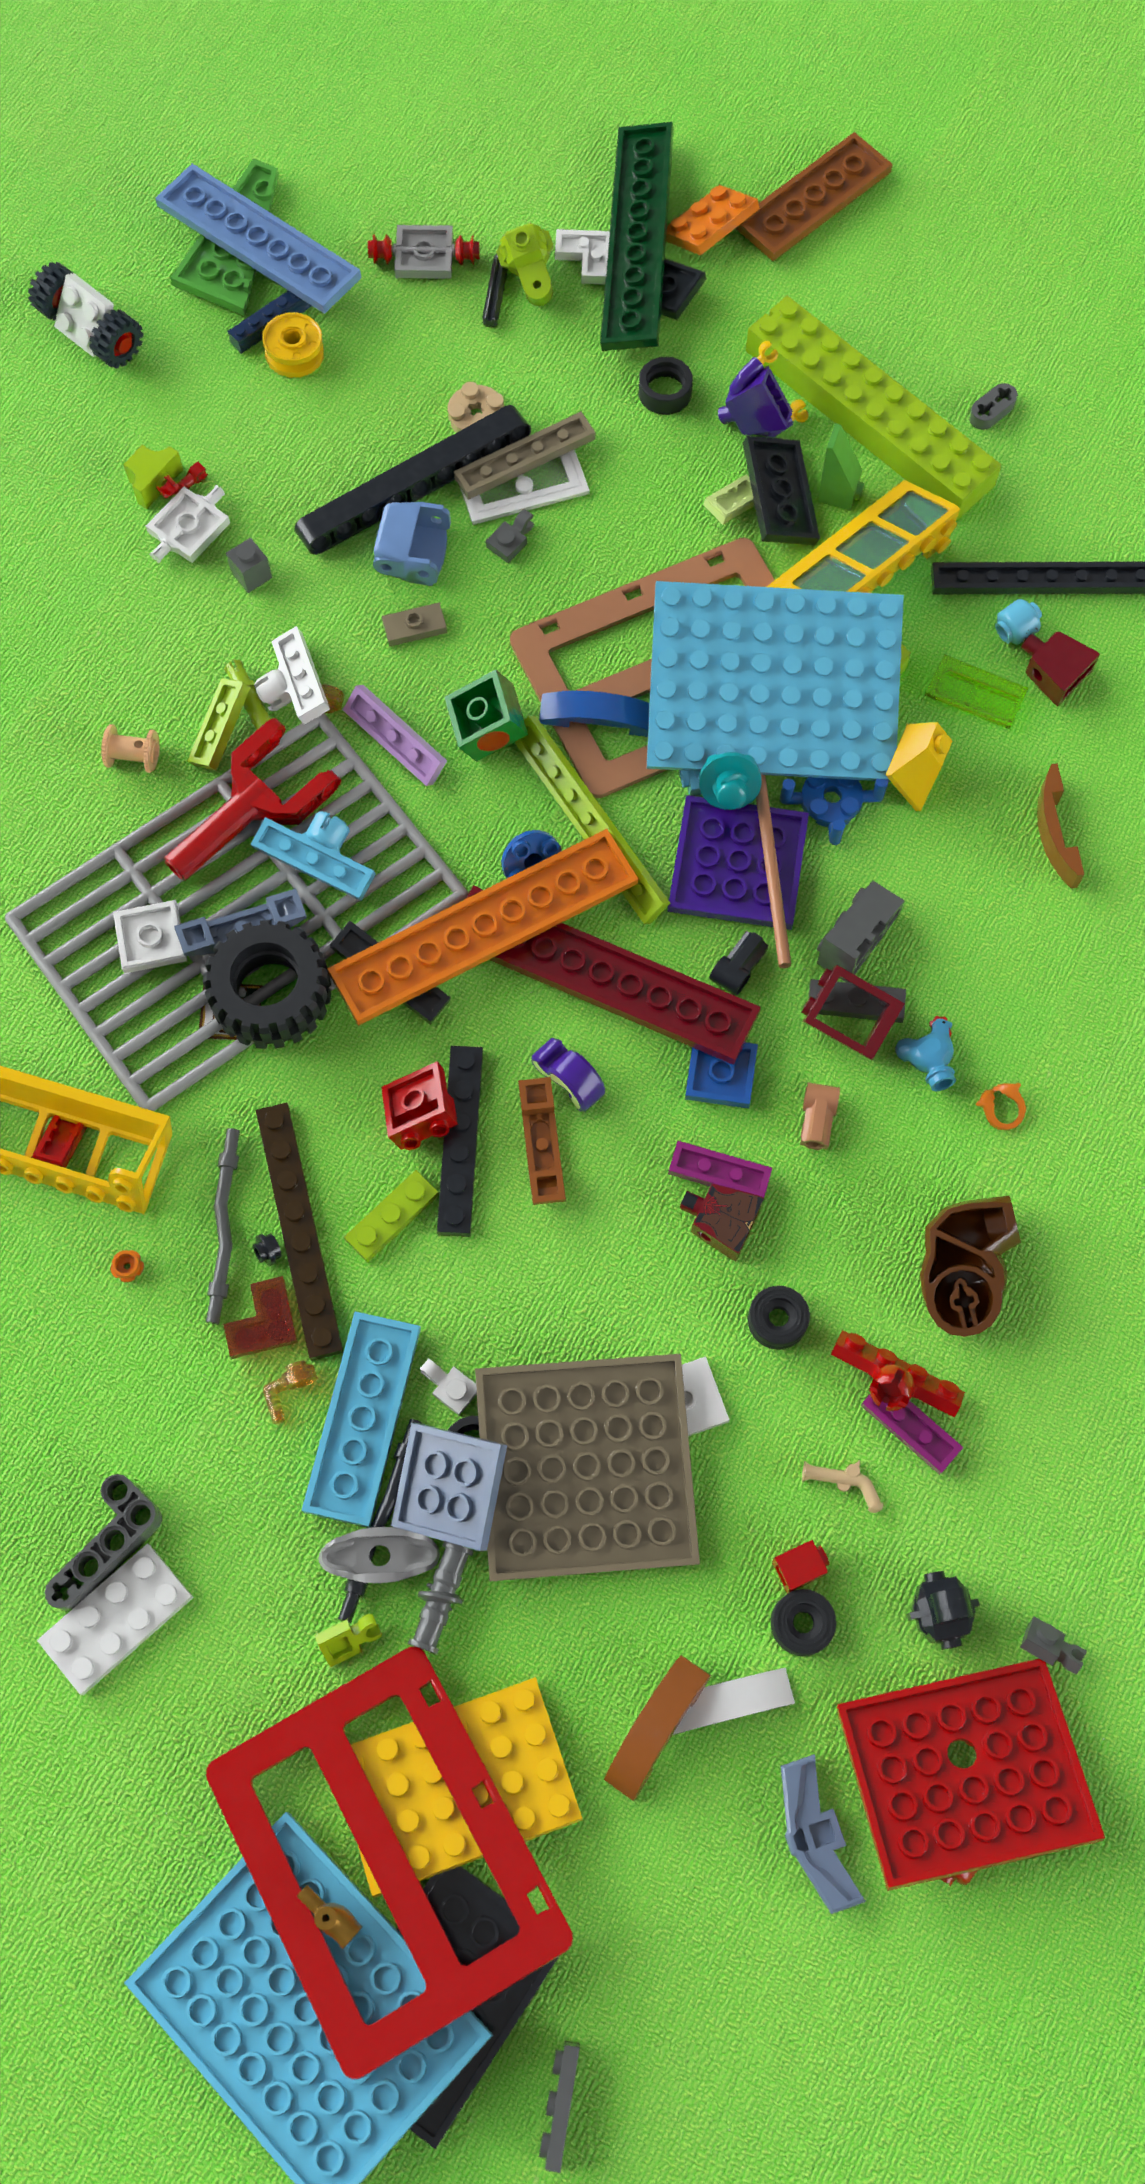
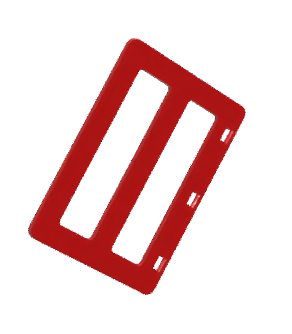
M408 1647L217 1757L209 1763L206 1769V1778L340 2068L349 2078L361 2079L564 1954L572 1946L573 1933L431 1663L425 1652L419 1647ZM429 1683H431L440 1702L428 1707L420 1691L428 1686ZM396 1696L400 1697L405 1704L520 1928L517 1936L467 1966L460 1964L344 1731L348 1723ZM307 1748L312 1750L426 1983V1989L422 1994L371 2025H367L364 2022L323 1933L315 1924L314 1914L297 1897L302 1889L253 1788V1780L257 1776ZM481 1783L484 1784L493 1801L492 1804H488L481 1808L472 1791L480 1786ZM537 1887L549 1909L544 1910L538 1915L527 1896Z

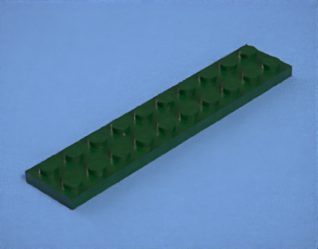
M672 122L618 127L600 342L602 351L659 347L674 135Z

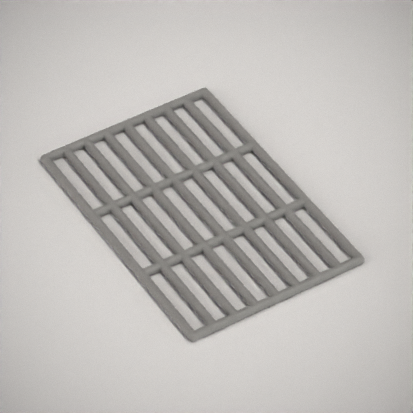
M325 713L305 725L301 723L285 733L279 745L252 768H256L320 726L328 736V739L272 774L263 782L272 790L337 748L346 760L331 770L339 778L355 770L363 782L318 812L330 813L329 817H333L372 791L381 804L348 825L350 832L344 843L388 813L399 825L349 859L363 865L405 836H408L417 847L377 874L363 899L423 858H426L435 871L357 922L355 925L364 932H367L442 880L453 893L389 937L465 900L469 893ZM231 769L5 915L6 923L137 1105L151 1111H155L254 1044V1042L251 1041L250 1045L247 1046L238 1042V1039L149 1098L140 1084L223 1029L222 1025L218 1024L216 1018L133 1074L130 1073L122 1060L208 1003L205 995L206 989L115 1050L105 1036L199 973L203 975L208 972L205 967L206 961L209 956L215 957V953L189 956L193 963L98 1026H96L88 1012L154 968L122 974L79 1002L70 989L119 958L118 943L64 979L57 972L54 965L114 927L113 912L146 906L147 904L162 903L163 901L160 896L183 882V880L172 873L151 886L143 873L162 862L171 850L211 815L137 863L132 861L126 851L218 791L227 802L232 797V788L229 786L232 783ZM294 793L293 795H291V796L288 797L287 799L283 800V801H282V805H284V804H285L289 799H291L296 793ZM316 813L290 830L303 834L308 830ZM253 820L196 872L251 836L255 837L263 820ZM258 850L178 903L179 915L181 917L270 858L280 871L208 917L206 921L240 912L288 881L294 889H297L302 905L305 903L315 915L299 926V928L306 932V936H309L323 926L332 937L331 941L319 948L320 952L323 953L324 959H327L336 953L330 948V944L341 932V928L334 921V918L360 900L347 894L325 909L316 898V895L330 887V885L316 880L307 886L298 874L301 871ZM113 859H116L124 869L122 873L31 932L21 922L22 918ZM133 881L141 892L140 895L48 955H45L37 942L129 882ZM260 966V967L254 969V970L251 971L247 976H249L250 974H252L253 972H255L256 970H258V969L261 968L262 966ZM289 968L243 1000L247 1003L258 1005L298 978L297 973ZM331 979L330 991H332L333 989L336 988V986H335L334 982L332 981V979Z

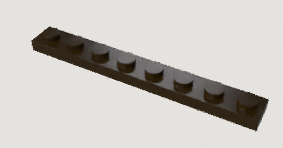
M286 1102L257 1109L256 1115L309 1358L313 1361L344 1353L289 1105Z

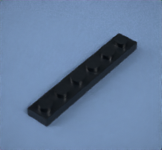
M451 1046L447 1093L454 1099L458 1125L449 1128V1133L444 1136L437 1234L441 1236L471 1237L483 1047Z

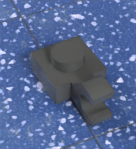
M523 509L515 518L512 526L504 521L486 540V547L509 563L527 545V537L524 535L534 527V523L530 521L534 517L533 514Z

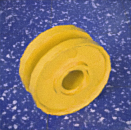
M298 312L284 313L274 317L267 323L263 331V346L265 348L266 361L272 370L285 377L297 378L312 374L320 367L324 359V345L322 342V331L314 319Z

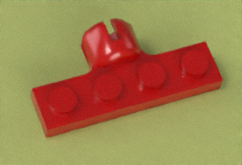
M844 1330L840 1333L830 1355L872 1376L873 1380L869 1390L871 1398L877 1406H880L883 1401L887 1403L885 1410L898 1411L908 1405L909 1399L913 1397L955 1418L965 1395V1392L960 1390L956 1384L948 1380H940L928 1374L927 1370L923 1367L909 1364L897 1358L888 1349H879L867 1343L862 1336L856 1333H848Z

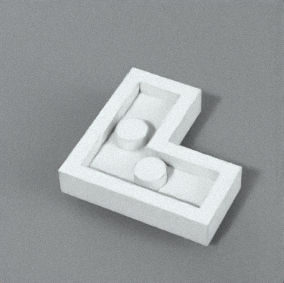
M556 229L555 260L582 261L581 283L605 284L610 231Z

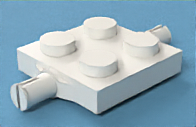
M216 485L205 497L183 487L146 525L147 532L161 542L150 553L151 557L160 563L172 551L193 563L230 524L229 517L215 506L225 495L223 489Z

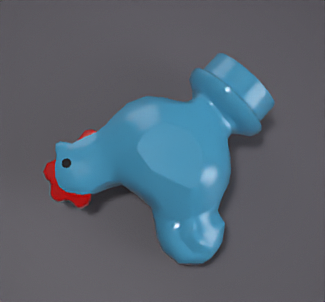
M935 1016L929 1022L931 1027L930 1034L916 1040L910 1038L899 1040L895 1047V1052L902 1061H909L917 1070L928 1073L925 1081L930 1085L932 1091H942L951 1087L956 1082L954 1069L947 1066L952 1060L954 1047L950 1039L952 1023L948 1022L945 1016Z

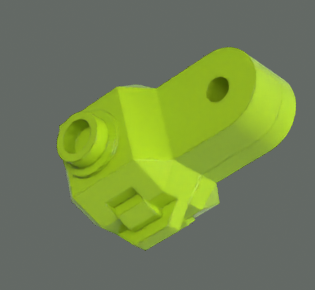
M528 223L505 232L500 240L501 244L496 251L501 267L509 269L511 273L520 277L526 298L531 304L535 306L547 304L553 296V287L546 268L550 258L549 254L554 247L549 231L541 229L537 224Z

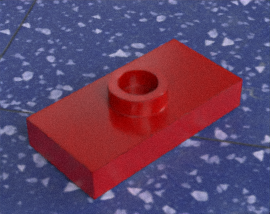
M53 1116L31 1158L66 1168L87 1127L80 1122L74 1124L61 1120L60 1116Z

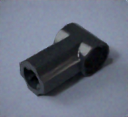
M746 931L729 955H724L717 962L709 979L732 995L737 996L747 984L751 971L767 952L769 945L755 932Z

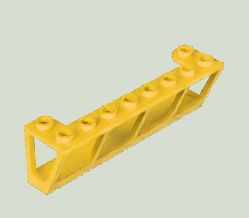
M0 1066V1101L39 1113L25 1155L0 1148V1173L23 1177L33 1184H46L66 1194H79L95 1203L105 1202L115 1205L125 1212L134 1211L144 1214L172 1137L170 1116ZM57 1115L60 1116L61 1120L74 1124L80 1122L85 1127L100 1131L85 1174L31 1158L41 1140L48 1118ZM110 1135L149 1146L136 1172L114 1168L109 1174V1181L95 1177ZM157 1148L147 1180L143 1188L142 1176Z

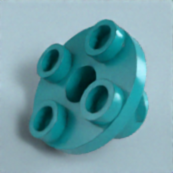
M736 752L709 756L699 775V788L704 799L711 805L726 810L740 809L751 803L759 794L762 785L761 772L755 759L751 755Z

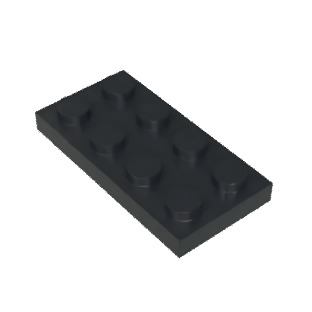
M746 436L743 441V448L762 541L816 545L820 535L800 441Z

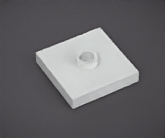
M176 900L113 912L121 966L124 974L187 961V956L183 954L174 928L175 925L181 924Z
M706 1356L682 1364L688 1436L728 1423L729 1417Z

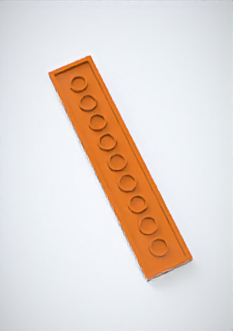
M605 829L327 968L328 974L359 1026L637 885L639 879L608 829Z

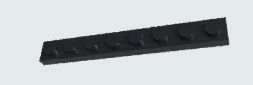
M933 562L931 567L932 594H1145V562Z

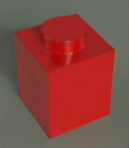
M813 1540L776 1556L771 1561L786 1593L825 1576L828 1573L826 1566L830 1565L822 1546L816 1547Z

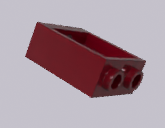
M835 965L832 970L826 968L817 983L822 988L816 999L810 996L801 1011L802 1014L806 1015L802 1022L869 1060H873L905 1003L838 965ZM839 977L886 1003L863 1045L816 1019Z

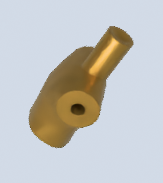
M308 1885L297 1895L314 1914L316 1926L334 1939L342 1949L361 1930L362 1926L347 1908L336 1903L326 1904Z

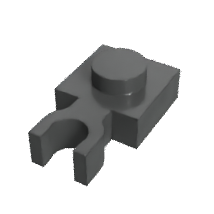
M1035 1616L1027 1625L1020 1648L1052 1666L1056 1660L1059 1661L1064 1668L1075 1675L1082 1668L1083 1662L1081 1661L1087 1653L1085 1649L1077 1645L1064 1642L1066 1634Z

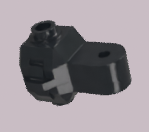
M944 1571L923 1575L925 1582L916 1587L911 1608L912 1612L907 1614L908 1621L916 1620L918 1631L930 1643H940L942 1650L963 1646L961 1639L971 1633L975 1608L980 1606L979 1600H971L968 1589L957 1577H945Z

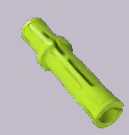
M234 660L236 668L234 669L232 663L229 662L225 665L224 670L230 680L244 682L251 687L243 706L255 729L258 730L265 722L270 720V717L257 694L255 682L250 680L242 661Z

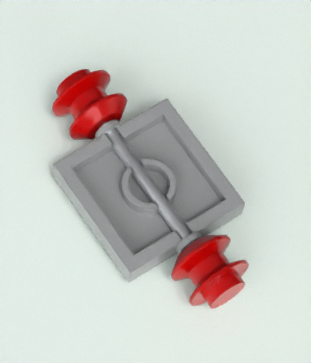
M397 225L396 243L392 244L388 234L385 235L384 240H378L376 235L373 234V240H368L367 245L368 258H373L374 264L377 263L378 258H384L386 264H389L393 256H395L396 278L451 279L452 257H455V253L456 260L460 265H462L464 259H470L472 265L475 264V259H480V241H475L474 235H472L470 241H464L462 235H460L456 240V244H453V226Z

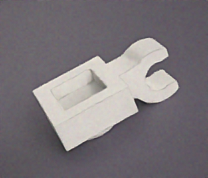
M428 1358L420 1368L421 1373L437 1385V1388L432 1393L433 1396L458 1416H460L477 1394L476 1384L455 1367L446 1374L436 1363Z

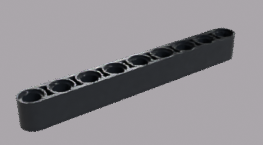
M504 406L303 516L296 523L294 531L310 554H321L381 521L384 507L387 504L393 502H416L454 481V471L528 437L531 433V427L515 406Z

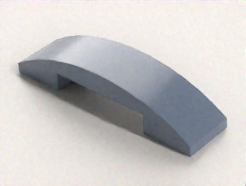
M295 888L266 897V904L211 921H206L204 916L175 925L174 928L184 956H196L214 953L213 948L218 941L226 942V934L233 929L236 933L243 930V924L251 922L252 926L260 925V920H270L272 925H277L278 921L289 923L290 927L306 919L307 916Z

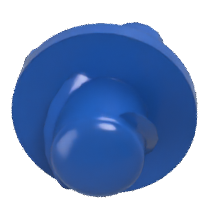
M531 830L517 835L503 852L501 860L503 874L506 878H509L561 852V846L551 834L545 831Z

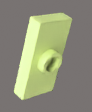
M747 474L705 499L703 505L722 525L755 506L750 478Z

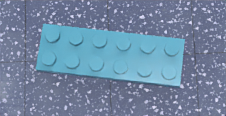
M354 1312L304 1499L303 1513L370 1528L421 1331L420 1326Z

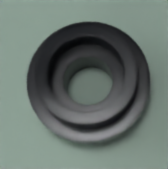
M271 1233L265 1236L263 1234L256 1236V1244H253V1250L257 1259L261 1263L265 1261L268 1266L274 1265L276 1260L282 1257L277 1240Z

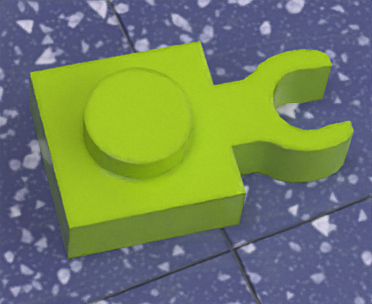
M367 1614L352 1626H350L348 1620H344L314 1636L331 1668L361 1653L360 1644L375 1641L382 1636V1633L373 1614Z

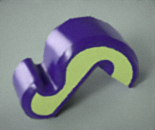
M556 1038L549 1039L532 1055L531 1060L535 1068L542 1075L551 1077L553 1082L567 1090L577 1110L586 1112L605 1094V1085L593 1066L578 1052L568 1051L561 1040Z

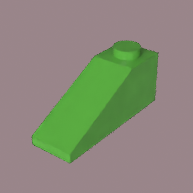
M835 423L826 450L817 502L851 511L854 500L860 501L865 483L860 482L862 468L842 426Z

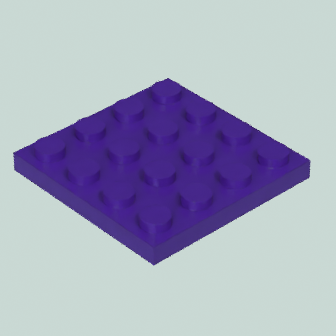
M686 795L668 912L773 927L757 805L748 804L740 809L726 810L711 805L703 797ZM770 807L787 930H792L809 813Z

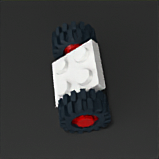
M50 262L49 267L46 265L41 267L42 273L36 272L37 279H32L30 282L33 288L28 289V293L31 295L28 299L34 308L48 319L55 321V328L92 357L100 358L110 367L119 368V365L123 367L126 365V360L129 362L133 360L132 354L137 355L139 350L136 348L142 345L140 338H143L144 334L141 332L143 330L142 326L122 310H113L114 304L59 262H56V264Z

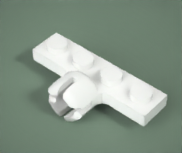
M296 626L271 641L279 662V668L271 670L255 682L254 685L260 700L263 703L270 704L268 706L270 711H277L293 702L297 716L304 725L330 710L303 633Z

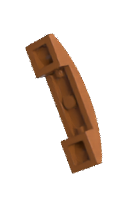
M1058 763L1051 764L1041 786L1037 805L1038 828L1042 845L1051 865L1061 879L1073 889L1078 888L1084 877V870L1078 846L1065 848L1055 807L1059 803L1064 788Z
M551 1077L518 1080L533 1205L565 1202Z
M680 1655L639 1714L619 1748L604 1780L632 1801H635L652 1774L653 1766L689 1707H693L711 1675L683 1655Z

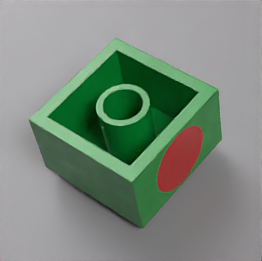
M496 669L444 697L458 748L476 762L528 735L514 684Z

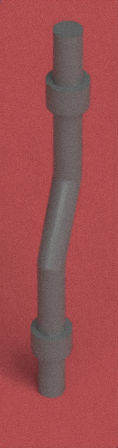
M233 1128L227 1129L223 1153L219 1154L217 1165L220 1168L214 1211L219 1248L213 1282H209L207 1296L210 1297L206 1318V1323L217 1325L220 1322L223 1299H227L229 1284H226L233 1245L227 1205L233 1170H237L239 1156L236 1155L240 1135V1130Z

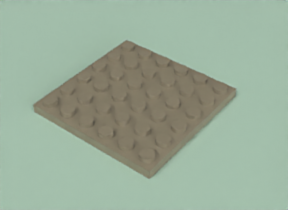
M681 1354L475 1369L479 1437L507 1445L487 1547L489 1581L700 1564Z

